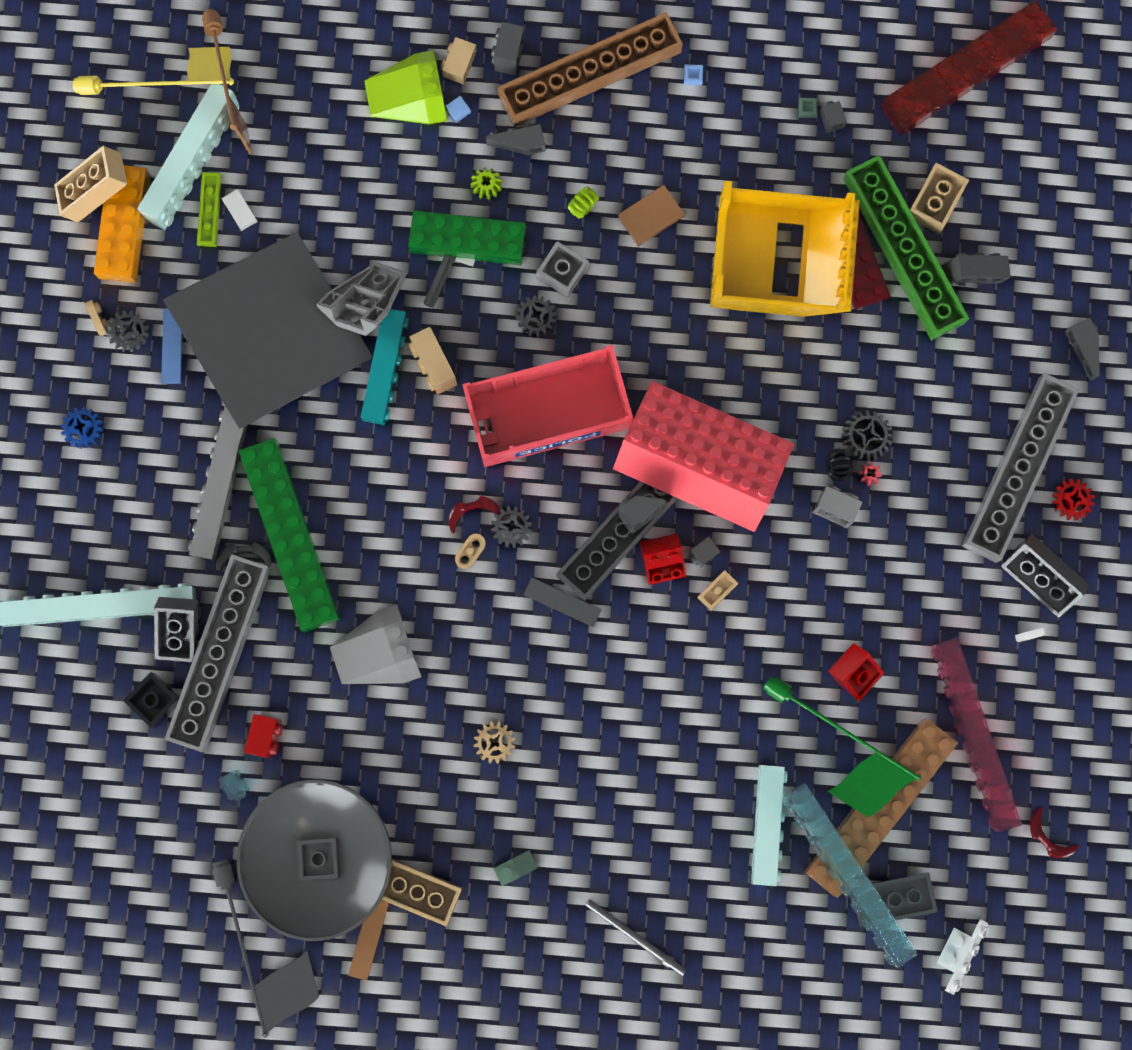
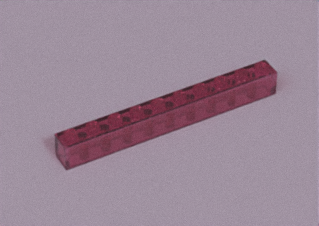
M958 638L932 645L931 655L933 660L938 663L937 673L939 678L944 681L945 687H943L945 696L951 701L950 711L953 717L956 716L958 722L956 728L959 735L963 736V749L966 754H969L971 771L976 774V787L979 792H982L984 798L982 799L984 809L989 812L990 818H988L990 827L995 832H1002L1021 826L1020 817Z

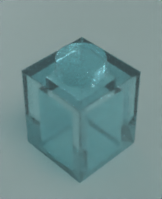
M234 770L218 779L229 800L235 799L237 802L245 798V793L250 791L239 770Z

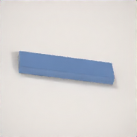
M163 308L161 383L182 384L183 333L168 308Z

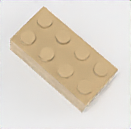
M102 146L54 184L60 216L79 222L127 185L120 152Z
M392 858L391 876L382 900L447 927L463 887Z

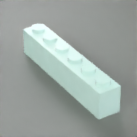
M759 765L751 884L777 886V882H780L781 870H778V862L782 861V850H779V843L783 842L784 835L783 830H780L781 822L784 823L785 811L782 810V803L786 801V791H783V783H787L785 767Z

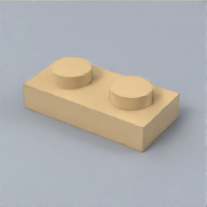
M724 570L697 598L712 611L738 583Z

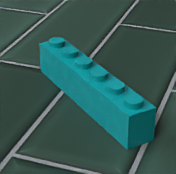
M390 309L388 315L380 322L361 413V419L364 422L385 425L386 420L389 421L391 409H388L389 403L393 402L395 394L392 388L393 384H397L398 380L396 369L397 365L400 366L402 361L400 350L401 347L404 348L406 336H403L404 330L408 329L410 318H407V314L404 311Z

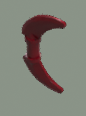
M480 496L476 501L466 504L458 502L449 515L451 533H455L458 520L467 511L483 508L500 516L499 506L492 499Z
M1039 807L1030 820L1032 838L1039 840L1046 847L1047 853L1051 857L1066 858L1074 854L1079 845L1061 847L1052 843L1045 836L1041 826L1043 807Z

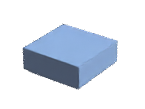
M685 64L684 84L702 85L703 65Z
M461 96L445 106L456 123L471 113L470 108Z

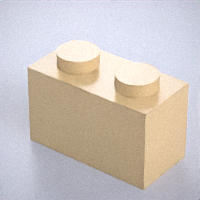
M455 37L454 42H450L448 46V57L443 59L440 69L444 78L464 85L476 56L477 47L476 44Z

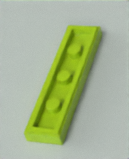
M202 172L197 233L198 246L217 247L221 173Z

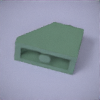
M530 850L493 869L501 886H504L538 867Z

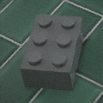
M159 597L154 607L155 659L192 662L198 648V600Z

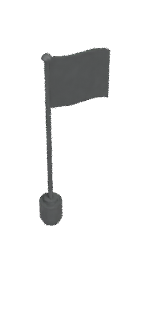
M228 859L213 863L214 868H212L216 887L221 886V890L226 889L263 1032L261 1036L266 1038L269 1036V1031L284 1019L304 1010L319 998V993L308 951L292 963L272 972L257 985H254L230 892V887H233L232 883L236 882L232 864L229 863Z

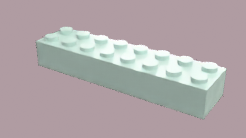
M210 85L137 208L146 221L163 230H166L167 226L169 227L172 224L173 216L176 211L181 209L184 197L191 192L192 184L195 179L200 177L203 165L210 160L213 148L219 145L223 131L225 132L229 128L230 115L222 85ZM228 89L230 98L239 110V103L233 91Z

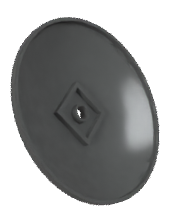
M298 781L271 793L249 816L238 844V879L249 906L270 928L297 940H329L357 928L367 920L380 904L391 876V843L380 815L358 792L332 781ZM317 853L323 856V862L320 865L314 861Z

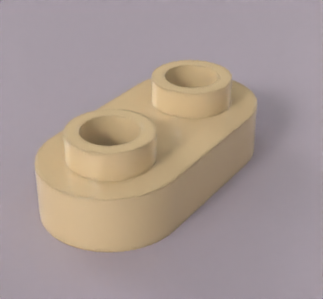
M93 300L86 302V308L100 337L106 335L108 323L100 315L102 312L101 306Z
M472 534L467 538L455 556V562L459 568L469 569L473 566L485 549L486 543L483 536ZM474 541L480 543L478 547H473L472 544ZM462 557H468V562L463 563L461 561Z

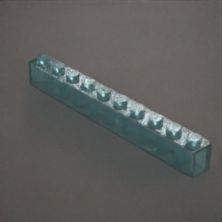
M802 783L783 797L786 801L783 803L789 812L793 811L796 815L795 822L800 829H805L807 832L806 838L811 846L815 844L819 850L817 852L818 857L830 867L828 872L834 880L838 879L841 886H839V889L845 897L849 896L852 903L850 905L856 914L860 913L863 917L862 924L867 931H872L875 936L872 939L878 948L882 947L886 952L884 957L889 965L899 968L917 956L916 950L806 783Z

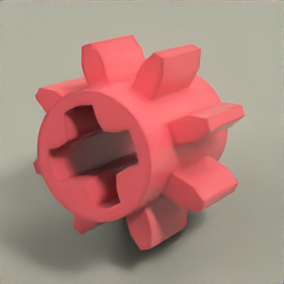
M870 462L868 467L863 464L861 466L863 471L857 473L861 475L862 479L860 482H867L868 487L872 481L874 484H877V477L883 475L878 471L880 466H873V462ZM872 471L873 475L868 477L866 474Z

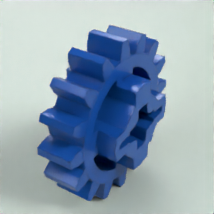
M82 407L81 411L74 408L75 413L73 414L68 411L69 417H63L66 423L60 425V427L65 429L61 432V435L67 436L64 440L67 443L71 442L70 445L72 447L77 445L79 449H82L83 445L90 448L91 442L96 445L95 439H101L102 437L99 435V432L104 431L103 428L99 427L103 424V421L98 420L100 416L97 413L94 414L92 409H89L87 412L85 407ZM83 416H87V417L91 418L92 420H91V421H90V420L85 421V419L83 418ZM83 424L85 427H83V431L81 432L80 429L82 428L81 425ZM73 435H79L81 440L74 439Z

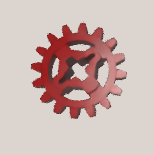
M1069 479L1067 483L1065 481L1061 482V487L1057 486L1055 488L1058 493L1052 494V497L1056 498L1052 504L1057 505L1054 511L1060 510L1059 516L1066 515V520H1070L1072 516L1074 521L1079 520V516L1081 518L1086 517V513L1092 511L1089 507L1095 505V503L1091 502V499L1095 498V495H1090L1092 488L1086 489L1087 483L1085 482L1081 485L1080 479H1077L1075 482L1072 479ZM1071 488L1069 493H1063L1065 489ZM1077 507H1083L1082 510L1075 512Z

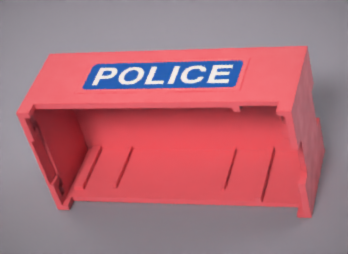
M613 345L605 346L601 350L483 381L462 384L484 467L628 430L633 421V415ZM485 419H490L492 433H489ZM480 420H483L486 434L484 435L480 431L478 423Z

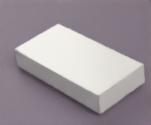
M238 189L221 198L241 231L257 222Z
M1044 628L1015 635L1016 642L1044 636Z

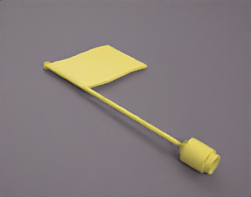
M204 47L188 48L190 54L187 67L188 81L102 83L98 76H78V78L73 80V89L80 95H98L103 87L223 84L216 48ZM219 47L226 82L229 85H233L234 80L230 78L231 50L229 47Z

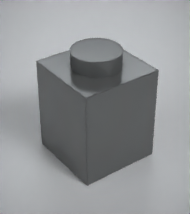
M829 101L821 107L819 114L826 133L845 127L847 120L840 101Z
M707 537L690 550L689 553L691 555L689 558L695 566L699 565L702 567L716 557L720 550L711 538Z

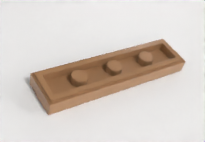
M381 900L375 911L363 922L348 976L368 980L389 906L388 902Z

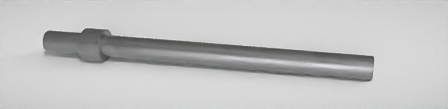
M592 900L587 902L585 906L661 960V964L667 968H672L681 976L684 975L687 969L674 961V957L660 951Z

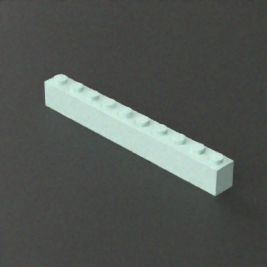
M189 583L178 584V587L170 588V585H160L158 589L139 587V591H132V588H122L120 592L112 593V590H101V594H93L92 591L81 592V595L74 596V593H63L62 597L43 595L42 599H35V596L23 597V600L16 601V598H4V602H0V626L10 627L154 615V607L159 597L196 599L195 588L190 586Z

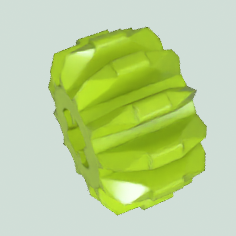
M484 167L482 173L477 170V176L471 177L473 182L470 184L471 188H474V195L479 194L480 199L486 195L487 200L490 199V195L496 197V191H501L499 185L502 184V179H498L500 174L498 172L494 173L492 168L487 172ZM487 181V183L489 182L490 185L486 186L485 184L484 186L483 182Z
M589 186L583 187L569 202L568 209L578 219L583 218L598 202L599 196Z

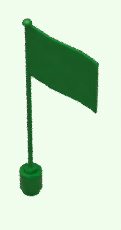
M771 676L763 689L767 691L766 693L779 702L783 703L784 700L788 702L791 699L875 752L858 764L840 784L827 791L866 817H870L881 810L899 790L910 782L921 779L920 774H915L793 697L792 686L783 680Z

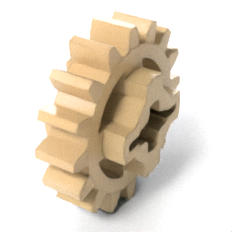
M491 721L490 727L483 724L484 730H477L480 735L479 737H474L478 741L477 744H474V747H479L476 754L482 753V760L489 758V763H492L493 759H495L496 763L499 764L500 758L504 761L507 760L506 754L512 756L509 750L516 747L511 744L516 738L510 737L513 731L507 732V725L502 728L501 722L494 726ZM493 729L499 730V731H498L496 734H494V735H489V734L487 733L489 730H493ZM500 735L498 740L500 745L490 749L492 744L490 739H496ZM504 735H506L508 739L507 747L503 745L502 738L504 737ZM482 738L485 739L487 743L485 751L482 747ZM500 750L502 752L498 756H491L493 751Z

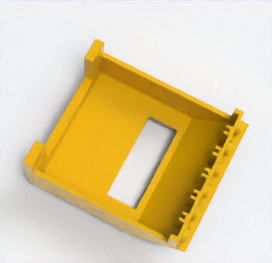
M724 181L719 200L710 307L800 317L851 311L860 200H855V193H847L845 199L732 188V181ZM778 223L803 225L797 297L772 294Z

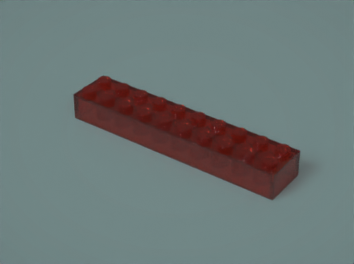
M1035 0L884 98L880 107L902 136L1050 40L1057 31V28Z

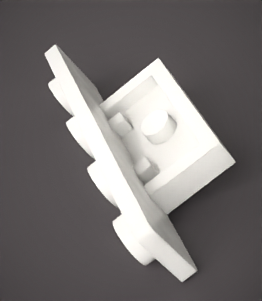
M979 920L972 937L954 928L937 961V964L954 972L945 991L952 995L960 990L962 986L961 980L964 974H967L970 970V961L973 956L977 955L980 949L979 943L988 933V923Z

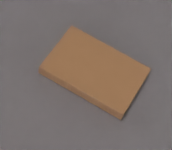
M665 185L619 213L617 217L639 247L685 217V214Z

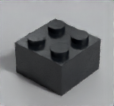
M150 672L123 701L150 728H157L176 708L180 696L156 673Z

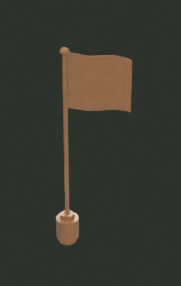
M208 9L202 15L204 32L214 39L231 120L230 128L236 131L249 154H252L247 124L228 92L217 36L223 31L220 14L214 9Z

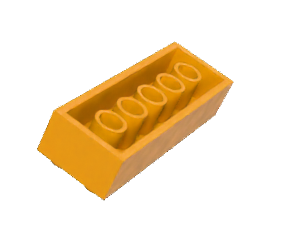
M124 166L127 185L103 203L94 274L101 280L136 283L145 219L137 208L149 189L151 174L144 167Z

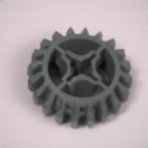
M869 410L865 411L864 416L861 411L857 413V417L853 414L850 417L851 420L845 422L847 426L842 428L846 433H843L841 438L847 439L842 442V445H849L846 451H853L851 457L858 454L859 461L862 460L863 456H865L866 462L870 460V456L873 461L877 460V455L882 458L884 456L883 452L887 453L889 451L887 446L892 445V442L888 440L893 438V434L888 433L892 430V427H886L889 421L885 420L882 422L883 415L877 418L875 411L871 416ZM868 422L865 429H854V426L858 423ZM874 426L880 430L881 437L875 433ZM869 430V432H868L869 435H868V436H869L870 438L866 441V439H865L866 436L863 435V434H865V433ZM853 435L860 440V447L854 442ZM869 443H880L877 449L866 450Z

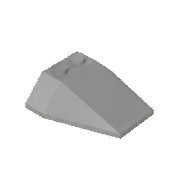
M376 262L329 291L317 303V307L336 326L367 336L388 315L405 279L406 272Z
M397 604L377 611L330 647L342 684H398L422 677Z

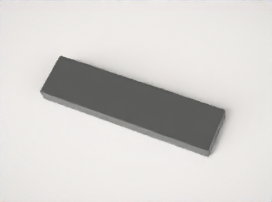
M532 577L523 594L591 627H594L601 612V609Z

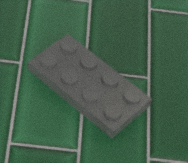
M929 872L851 887L859 927L938 912Z

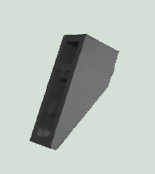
M1088 318L1069 327L1065 333L1090 381H1093L1100 376L1099 334L1096 323L1091 318Z

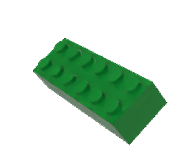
M413 210L408 247L410 253L440 257L450 255L453 258L459 257L475 259L476 261L522 266L526 223Z

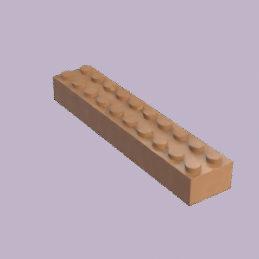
M667 12L499 86L498 96L513 127H516L678 55L682 51L683 44Z
M922 719L892 758L915 774H920L921 779L919 781L913 780L903 787L881 810L870 817H866L853 808L807 866L804 873L831 895L838 898L958 743L929 719Z

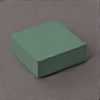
M798 98V118H817V98Z

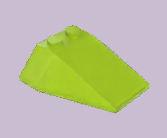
M434 50L416 53L364 81L371 117L422 124L447 121Z

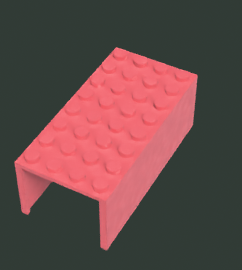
M651 381L623 440L613 469L755 532L771 502L794 443Z

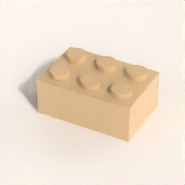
M935 163L910 208L916 222L940 234L969 180Z
M428 327L409 336L411 343H409L410 350L414 358H419L417 360L418 366L423 375L427 374L425 378L431 392L435 390L438 395L457 386L456 377L431 328Z

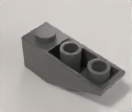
M528 124L525 128H510L507 132H492L489 136H486L488 146L524 155L545 152V141L540 124Z

